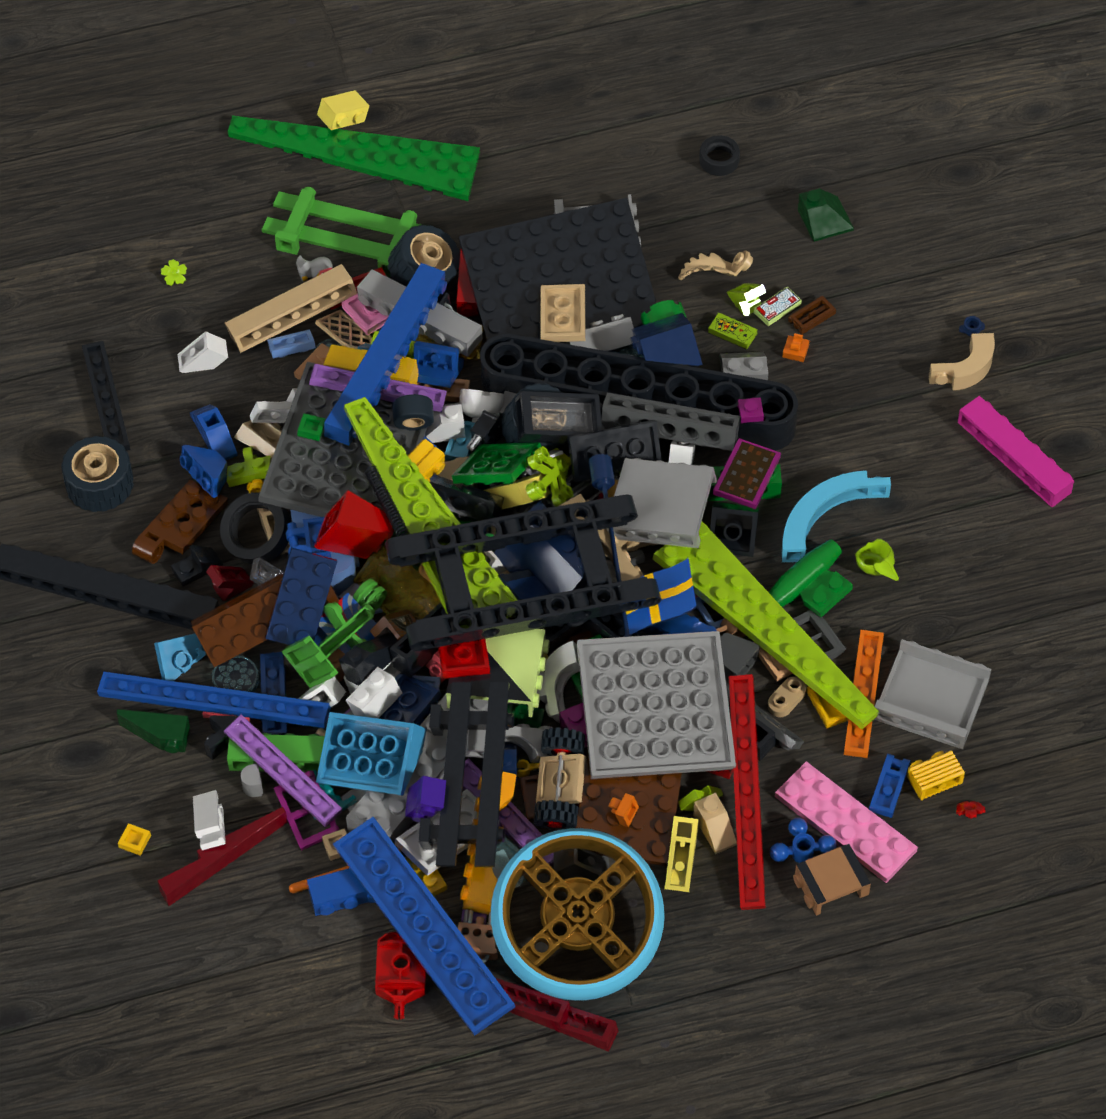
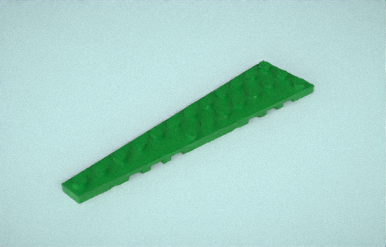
M233 115L228 129V136L231 138L260 144L268 148H282L284 152L290 154L296 152L303 154L305 158H319L327 164L372 176H379L390 181L397 179L403 181L405 185L412 186V184L423 186L424 190L432 191L434 189L443 192V195L469 201L480 155V147L341 129L330 130L326 127Z

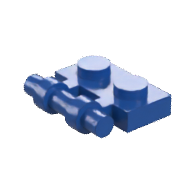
M325 517L303 519L304 527L297 528L295 522L287 524L286 539L290 544L288 555L292 547L331 558L330 551L314 547ZM305 538L306 545H299L298 540Z

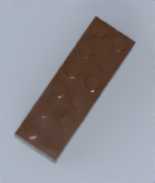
M284 573L191 621L192 628L214 667L268 640L265 636ZM330 585L325 605L339 602L332 585Z

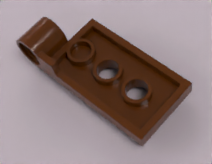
M189 480L138 536L133 544L132 554L151 564L158 562L162 556L164 545L184 554L227 506L228 498L220 494L212 498L207 491L203 490L200 484ZM200 504L201 507L193 508L191 505ZM186 518L189 521L179 522L178 520Z

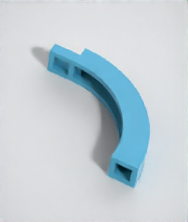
M856 471L832 477L812 488L799 500L788 517L783 534L782 562H798L805 555L807 535L814 523L826 511L851 500L888 498L891 489L890 477L877 476L867 478V471Z

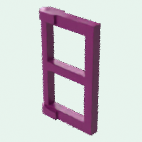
M314 771L306 772L305 774L319 786L316 783ZM280 785L274 788L281 806L286 811L287 820L301 851L321 842L322 836L340 830L334 819L329 823L330 828L303 840L295 820L309 814V812L303 807L291 813L283 796V793L287 791Z

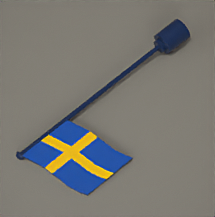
M607 454L594 455L589 459L592 486L603 491V497L608 498L607 490L615 484L612 460ZM608 528L617 582H621L613 528ZM688 558L673 567L642 576L647 577V579H656L662 601L655 606L622 612L625 629L623 637H632L650 626L681 617L697 607Z

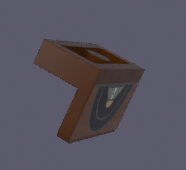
M408 609L385 615L370 632L375 638L393 633L400 640L406 634V627L416 623V618Z

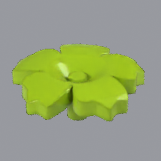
M174 259L169 260V266L165 265L161 269V275L166 276L164 280L167 285L172 286L174 282L176 284H183L186 281L183 275L186 274L187 267L185 264L179 265V262Z

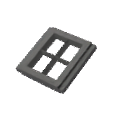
M808 610L793 618L799 626L808 621L812 623L819 634L811 637V639L814 641L820 637L823 638L831 649L825 652L831 660L846 652L845 646L823 617L820 618L814 612Z

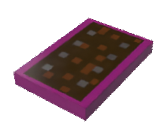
M739 438L713 489V495L756 509L781 458V453Z

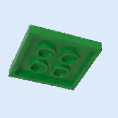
M540 442L481 444L451 475L453 483H463V485L483 483L484 485H489L494 482H503V484H511L529 466L527 458L535 454V450L540 448L541 444Z

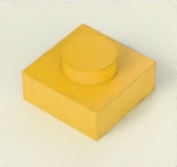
M128 823L118 842V846L121 849L141 856L151 837V833L148 830Z

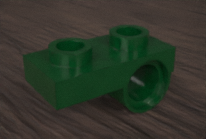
M508 702V713L514 714V726L518 724H528L530 728L543 726L546 709L534 708L532 717H529L528 704Z

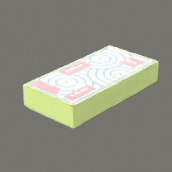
M786 287L754 308V314L767 326H770L799 307L802 300L791 289Z

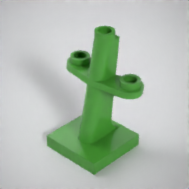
M338 603L326 604L323 611L335 630L318 645L310 636H307L288 645L281 651L310 688L333 678L338 673L328 660V657L343 643L346 642L352 648L354 645L367 641L360 639L355 633L374 617L375 611L370 605L365 604L345 621L341 614L343 610Z

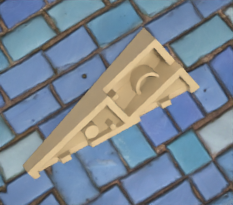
M250 420L241 425L234 438L273 458L282 431L278 423H252Z

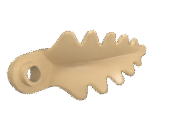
M745 250L737 253L733 262L730 263L715 253H710L709 257L700 253L698 255L699 259L692 257L690 258V263L686 262L684 264L685 268L681 269L678 279L683 280L686 276L698 271H715L729 276H737L740 271L744 272L751 266L753 257L750 256V252Z

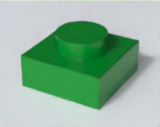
M303 413L297 436L320 441L326 419Z

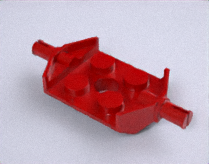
M397 931L384 934L377 940L375 993L377 996L395 1005V1019L399 1020L400 1010L401 1020L405 1018V1005L425 996L426 970ZM399 959H404L408 962L404 968H397L394 965Z

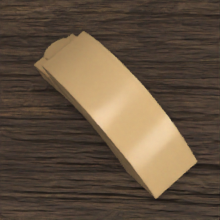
M994 333L971 334L970 356L961 362L931 364L929 383L940 385L952 383V390H961L981 381L989 372L995 347Z

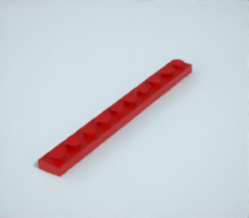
M753 674L729 676L731 729L736 768H733L740 908L741 910L766 908L754 677Z

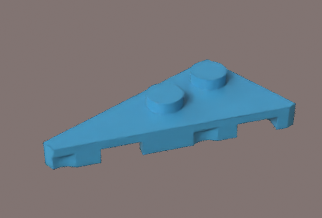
M195 633L154 643L162 680H176L182 673H186L191 668V665L206 655Z

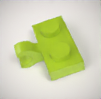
M252 446L243 448L245 462L235 463L227 468L226 481L229 487L249 483L254 479H265L272 460L271 456L257 458V455H253Z

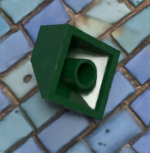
M820 188L799 194L798 212L813 242L854 231V227L838 196Z

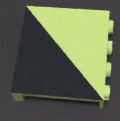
M543 629L487 638L485 640L490 674L449 678L446 692L447 708L449 709L452 682H471V699L480 700L489 699L490 682H509L508 702L528 704L529 717H532L534 708L539 706L537 689H542L543 676L540 675V672H545L546 658L543 656L549 652L550 641L546 640L545 630Z

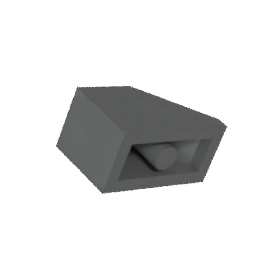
M567 849L554 852V870L560 877L565 879L581 877L595 881L609 868L608 857L601 856L587 849Z

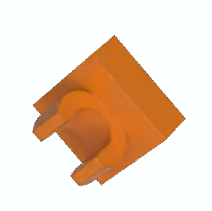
M794 333V336L788 335L782 357L804 362L810 340L803 339V335Z
M625 793L622 801L613 797L608 805L612 808L611 812L616 815L619 824L629 828L639 808L635 797Z

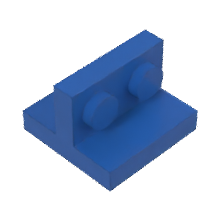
M416 341L414 344V359H417L419 373L417 382L451 388L464 367V359L459 358V348Z

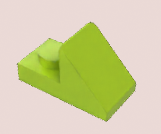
M744 283L727 291L730 299L744 316L754 312V308L761 304L759 296L766 293L763 285Z

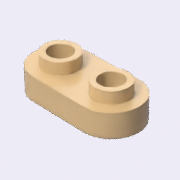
M798 677L787 678L770 696L768 700L769 712L775 717L787 716L805 697L806 684ZM777 701H783L784 703L778 704Z

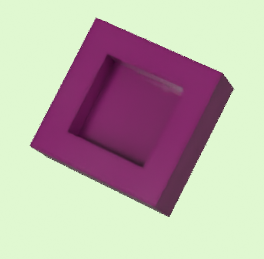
M761 398L738 400L741 423L764 420Z

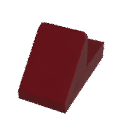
M211 565L206 571L212 579L214 590L222 601L234 597L254 584L242 567Z

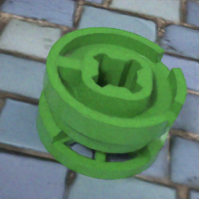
M368 579L356 590L353 598L361 607L368 604L376 611L384 602L387 590L382 586L378 587V583L375 580Z

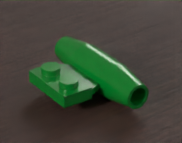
M829 539L805 554L778 579L769 591V594L782 608L801 596L804 605L820 618L824 616L853 589V584L838 572L828 571L842 553L840 546L834 540Z

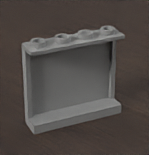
M625 458L614 496L632 495L638 517L628 522V525L613 527L616 538L625 541L699 548L701 541L699 529L711 484L717 481L714 467L668 463L660 460L648 461L639 458Z
M902 639L899 652L881 697L875 704V708L879 712L874 720L963 749L989 683L991 669L983 664H975L959 656H951L942 653L938 649H930L914 641Z

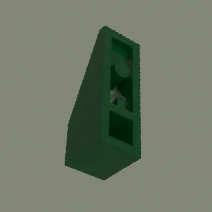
M117 709L119 725L169 753L186 751L190 731L188 716Z

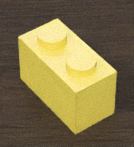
M354 90L322 98L317 115L330 130L365 122L369 105Z

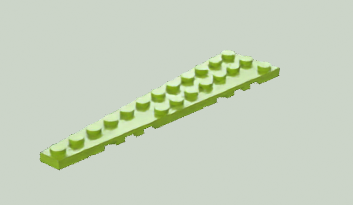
M366 397L345 404L344 410L371 464L376 466L381 478H383L382 480L386 484L385 486L389 490L388 492L392 496L391 498L395 502L394 504L398 508L405 526L409 529L408 532L414 534L460 525L429 481L425 480L419 472L417 465L407 456L402 445H399L395 440L393 433L383 423V420ZM440 542L439 544L447 545L448 543ZM475 551L460 554L474 609L518 601L507 585L505 586L500 580L495 569L491 568L485 560L486 557L482 552L478 553ZM435 561L421 563L447 613ZM461 625V626H460L461 628H464V629L469 628L468 625Z
M703 521L699 529L701 540L699 548L664 545L654 553L653 560L664 569L673 567L688 558L694 593L859 728L863 729L877 717L879 711Z

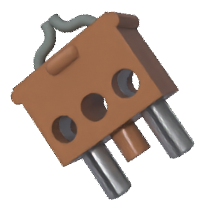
M466 909L464 920L459 922L458 925L459 931L483 963L487 960H497V945L492 932L491 912L489 913L488 925H484V917H476V923L474 924L472 923L473 910L470 909L469 911Z

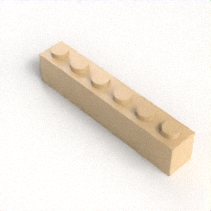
M340 264L225 322L231 339L241 353L356 295L357 291L351 276L344 266Z

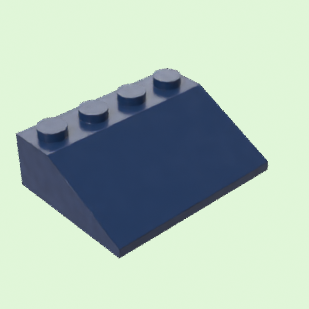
M539 501L528 512L546 509L547 507ZM537 525L531 526L533 528H539V526ZM568 534L523 545V543L507 545L505 548L497 549L494 552L509 573L530 569L550 594L581 589L587 586L586 579L582 577L583 568L580 557L577 558L576 555L577 546L575 539Z

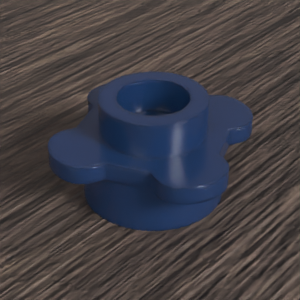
M969 316L965 318L964 324L959 327V331L971 337V334H979L981 330H984L985 324L978 317Z

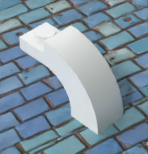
M570 641L556 649L546 660L545 672H540V675L543 676L542 689H537V694H539V699L545 703L548 716L560 723L559 712L565 710L563 699L564 687L569 678L580 671L577 644L574 641Z

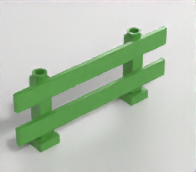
M311 187L302 189L299 196L278 192L273 207L290 210L292 213L288 222L267 217L262 228L263 233L275 235L276 250L297 255L300 249L299 241L365 256L377 259L378 268L382 267L388 277H391L388 270V258L391 251L407 230L421 225L416 223L417 214L411 210L403 212L401 219H396L315 200L316 191ZM308 215L394 236L391 244L386 245L305 226L304 224Z

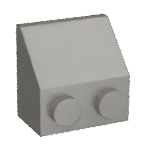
M764 352L725 353L719 355L721 372L768 380L767 357Z

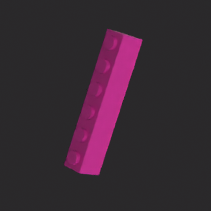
M978 396L960 409L958 423L1049 506L1054 507L1072 493L1074 480L1068 472H1064L1052 458L1047 457L1037 444L1028 440L1021 430L1016 429L1009 423L1004 415H1000L990 402Z

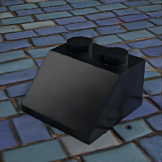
M713 503L710 530L733 555L754 556L759 507L753 509L744 505Z

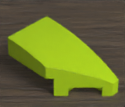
M709 785L701 791L694 789L678 801L680 809L694 811L695 801L714 793L720 798L723 795L722 790Z

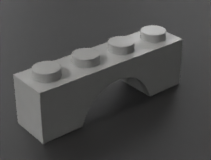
M518 724L506 730L505 742L517 744L526 752L530 762L539 763L540 757L548 756L541 752L542 732L552 727L530 728L528 724ZM468 730L466 757L484 758L486 730Z

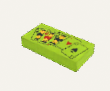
M721 313L717 314L708 328V333L745 349H748L758 331L756 328Z

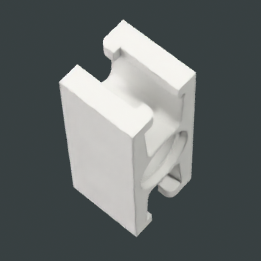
M214 790L193 796L195 834L197 838H200L201 849L206 850L224 845V813L222 804H218L217 791Z

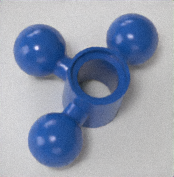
M794 818L788 825L789 832L795 836L793 845L787 847L783 843H775L770 848V856L776 862H783L789 855H792L794 861L801 863L813 858L814 851L819 850L821 853H826L836 849L837 843L830 835H824L819 838L818 842H815L814 838L806 833L808 830L806 821L802 818ZM799 847H806L808 850H800Z

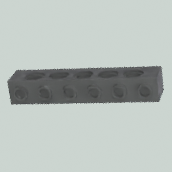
M607 393L602 406L601 423L604 424L605 428H613L655 420L657 421L659 438L733 451L738 439L740 416Z

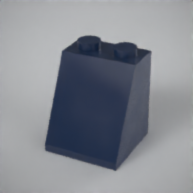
M683 313L632 329L633 336L630 337L633 349H636L637 354L642 355L646 361L693 366L703 365L691 323Z

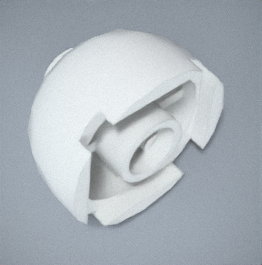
M472 389L460 390L462 412L466 416L471 417L472 422L476 423L484 410L497 414L502 409L504 394Z

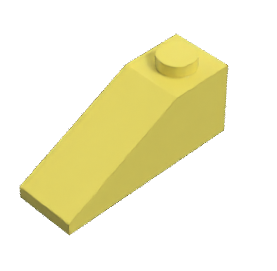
M537 473L518 479L511 484H501L484 489L483 491L504 497L502 509L534 502L526 492V485L533 481H540L545 475ZM548 486L546 488L547 492L541 499L546 498L550 494Z
M674 816L665 889L689 892L699 819Z

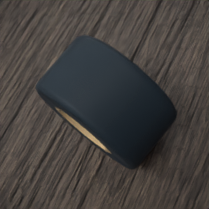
M418 394L404 395L395 399L392 403L393 422L399 429H407L409 431L421 430L431 426L434 422L433 402L427 396Z

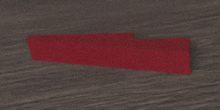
M284 807L226 835L224 845L206 850H197L198 860L157 880L160 892L168 906L175 903L287 824V815Z
M496 978L515 1004V1008L509 1011L510 1013L609 1052L619 1031L616 1021L571 1007L569 1001Z

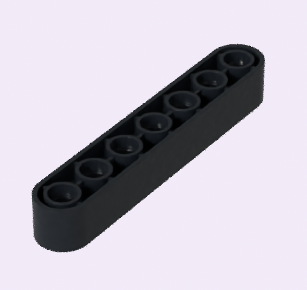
M500 334L490 338L483 345L480 352L481 384L484 392L504 394L505 391L517 394L527 385L540 383L556 387L562 393L597 394L602 406L607 393L737 416H740L738 409L739 399L761 398L764 420L741 423L740 421L738 439L740 438L776 451L789 445L795 436L798 400L795 393L788 386L779 382L680 364L646 361L642 357L515 334ZM575 413V416L585 418L582 413Z

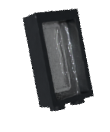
M521 391L515 398L518 442L568 444L567 436L605 429L604 424L601 423L602 403H600L599 395Z

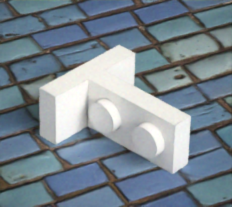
M297 388L292 389L286 401L256 402L250 414L251 422L285 423Z

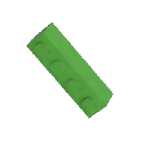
M262 733L301 771L316 770L318 772L325 736L317 734L298 736L295 734L272 735ZM229 738L227 755L229 771H242L248 765L257 764ZM258 765L259 771H264V770Z

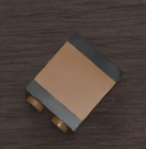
M850 844L796 864L795 874L793 875L796 886L802 888L805 894L804 900L809 909L812 908L816 916L821 914L823 904L856 891L860 898L869 895L871 883Z

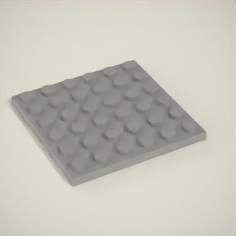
M719 631L577 640L591 779L731 770L736 768Z

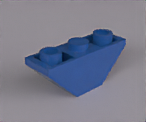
M209 404L190 412V416L208 449L216 450L225 460L238 456L228 427L217 407Z
M183 445L182 455L180 456L181 466L191 474L192 478L212 498L217 497L227 479V461L216 450Z

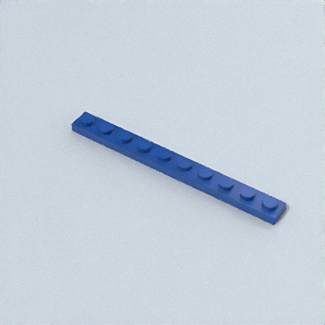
M103 672L97 690L100 697L234 716L242 715L248 718L319 728L326 727L331 709L330 704L325 702Z

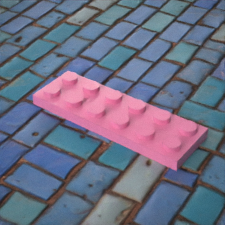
M807 761L775 792V798L820 833L832 836L836 840L838 847L850 844L860 864L885 883L917 852L918 847Z

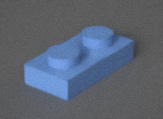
M310 329L267 340L273 358H282L290 354L306 352L316 348Z

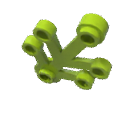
M544 446L535 450V454L527 458L528 464L533 470L536 469L545 475L540 481H533L526 485V492L531 500L537 501L544 497L549 484L552 492V503L555 507L565 503L574 496L571 487L566 483L565 477L568 476L569 466L565 459L558 456L550 457L548 450Z

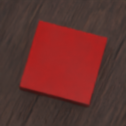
M485 639L438 647L443 679L490 674Z

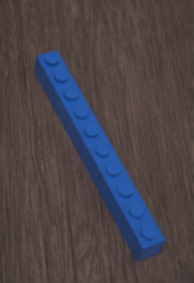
M423 263L419 265L324 422L325 437L348 446L353 438L357 439L358 436L344 410V405L366 397L372 407L378 404L381 397L380 392L383 389H387L390 383V376L392 373L397 372L401 358L406 357L408 354L410 343L417 339L420 326L426 324L430 309L434 310L439 294L445 292L447 287L445 271Z

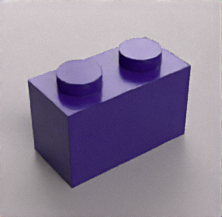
M422 776L409 787L405 817L413 818V821L420 822L421 818L431 819L444 808L446 780Z

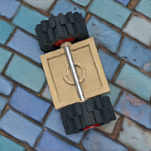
M549 728V730L545 729L542 732L541 752L548 756L540 757L533 821L540 828L546 827L549 830H562L577 826L579 808L574 803H582L586 756L584 755L585 734H582L580 731L568 730L569 728Z

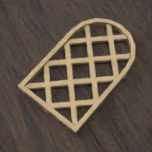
M341 309L315 322L317 326L342 346L358 349V347L352 346V344L362 345L365 343L363 339L369 340L367 344H371L372 336L370 334L367 336L355 321ZM331 320H336L339 322L338 324L331 323ZM341 321L349 323V326L341 325ZM331 326L337 327L338 331L331 330ZM341 328L349 329V333L341 332ZM352 330L360 331V335L352 334ZM341 335L349 336V340L342 339ZM352 337L360 338V342L352 340Z

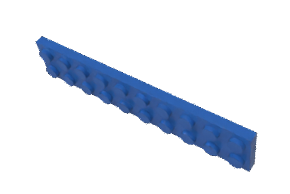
M374 817L333 843L336 851L474 1036L515 1008L514 1002Z

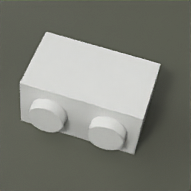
M377 667L346 701L355 716L379 718L397 700L402 691L394 676Z

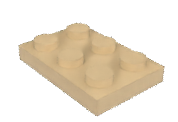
M585 284L541 285L542 340L553 342L586 341Z

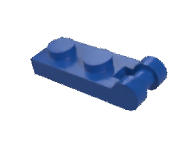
M887 754L869 810L873 813L892 818L911 760L905 758L900 760L894 758V755ZM893 767V768H897V769H900V770H899V771H896V770H892L891 768Z

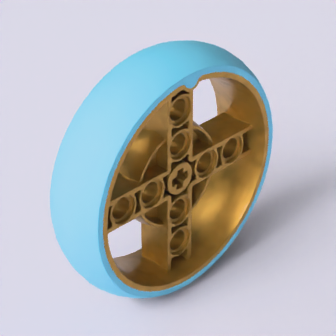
M569 828L553 831L534 839L510 859L501 872L494 888L491 901V926L496 945L503 959L511 970L526 984L541 993L559 999L574 1001L591 1000L619 991L635 980L646 969L661 941L664 928V903L654 873L641 855L631 846L601 831ZM587 849L602 853L616 862L595 881L581 877L563 880L543 857L561 850ZM540 873H546L549 875L550 881L541 883L538 881L537 876ZM523 875L544 897L540 912L543 929L520 949L511 930L509 911L513 891ZM616 876L619 878L620 884L612 886L607 882V878ZM633 879L638 884L642 893L646 915L643 935L634 953L611 930L615 917L612 899ZM563 891L566 893L567 899L558 901L555 899L554 893ZM592 892H597L601 894L602 900L600 902H593L590 900L589 895ZM576 909L578 911L581 909L583 911L582 918H579V916L574 918L573 910ZM561 925L566 929V933L558 936L554 934L553 928ZM598 927L602 934L598 937H592L589 935L588 929ZM538 942H544L547 944L548 950L540 953L536 951L534 946ZM615 945L619 952L616 955H609L605 951V947ZM560 947L576 951L592 948L613 972L595 979L568 980L548 974L538 967Z

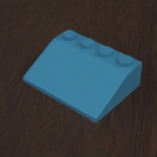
M330 712L316 783L403 796L423 752L427 728L414 723Z

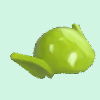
M876 539L873 542H868L866 546L856 552L857 565L865 573L872 576L883 575L895 581L899 580L894 569V552L884 540Z

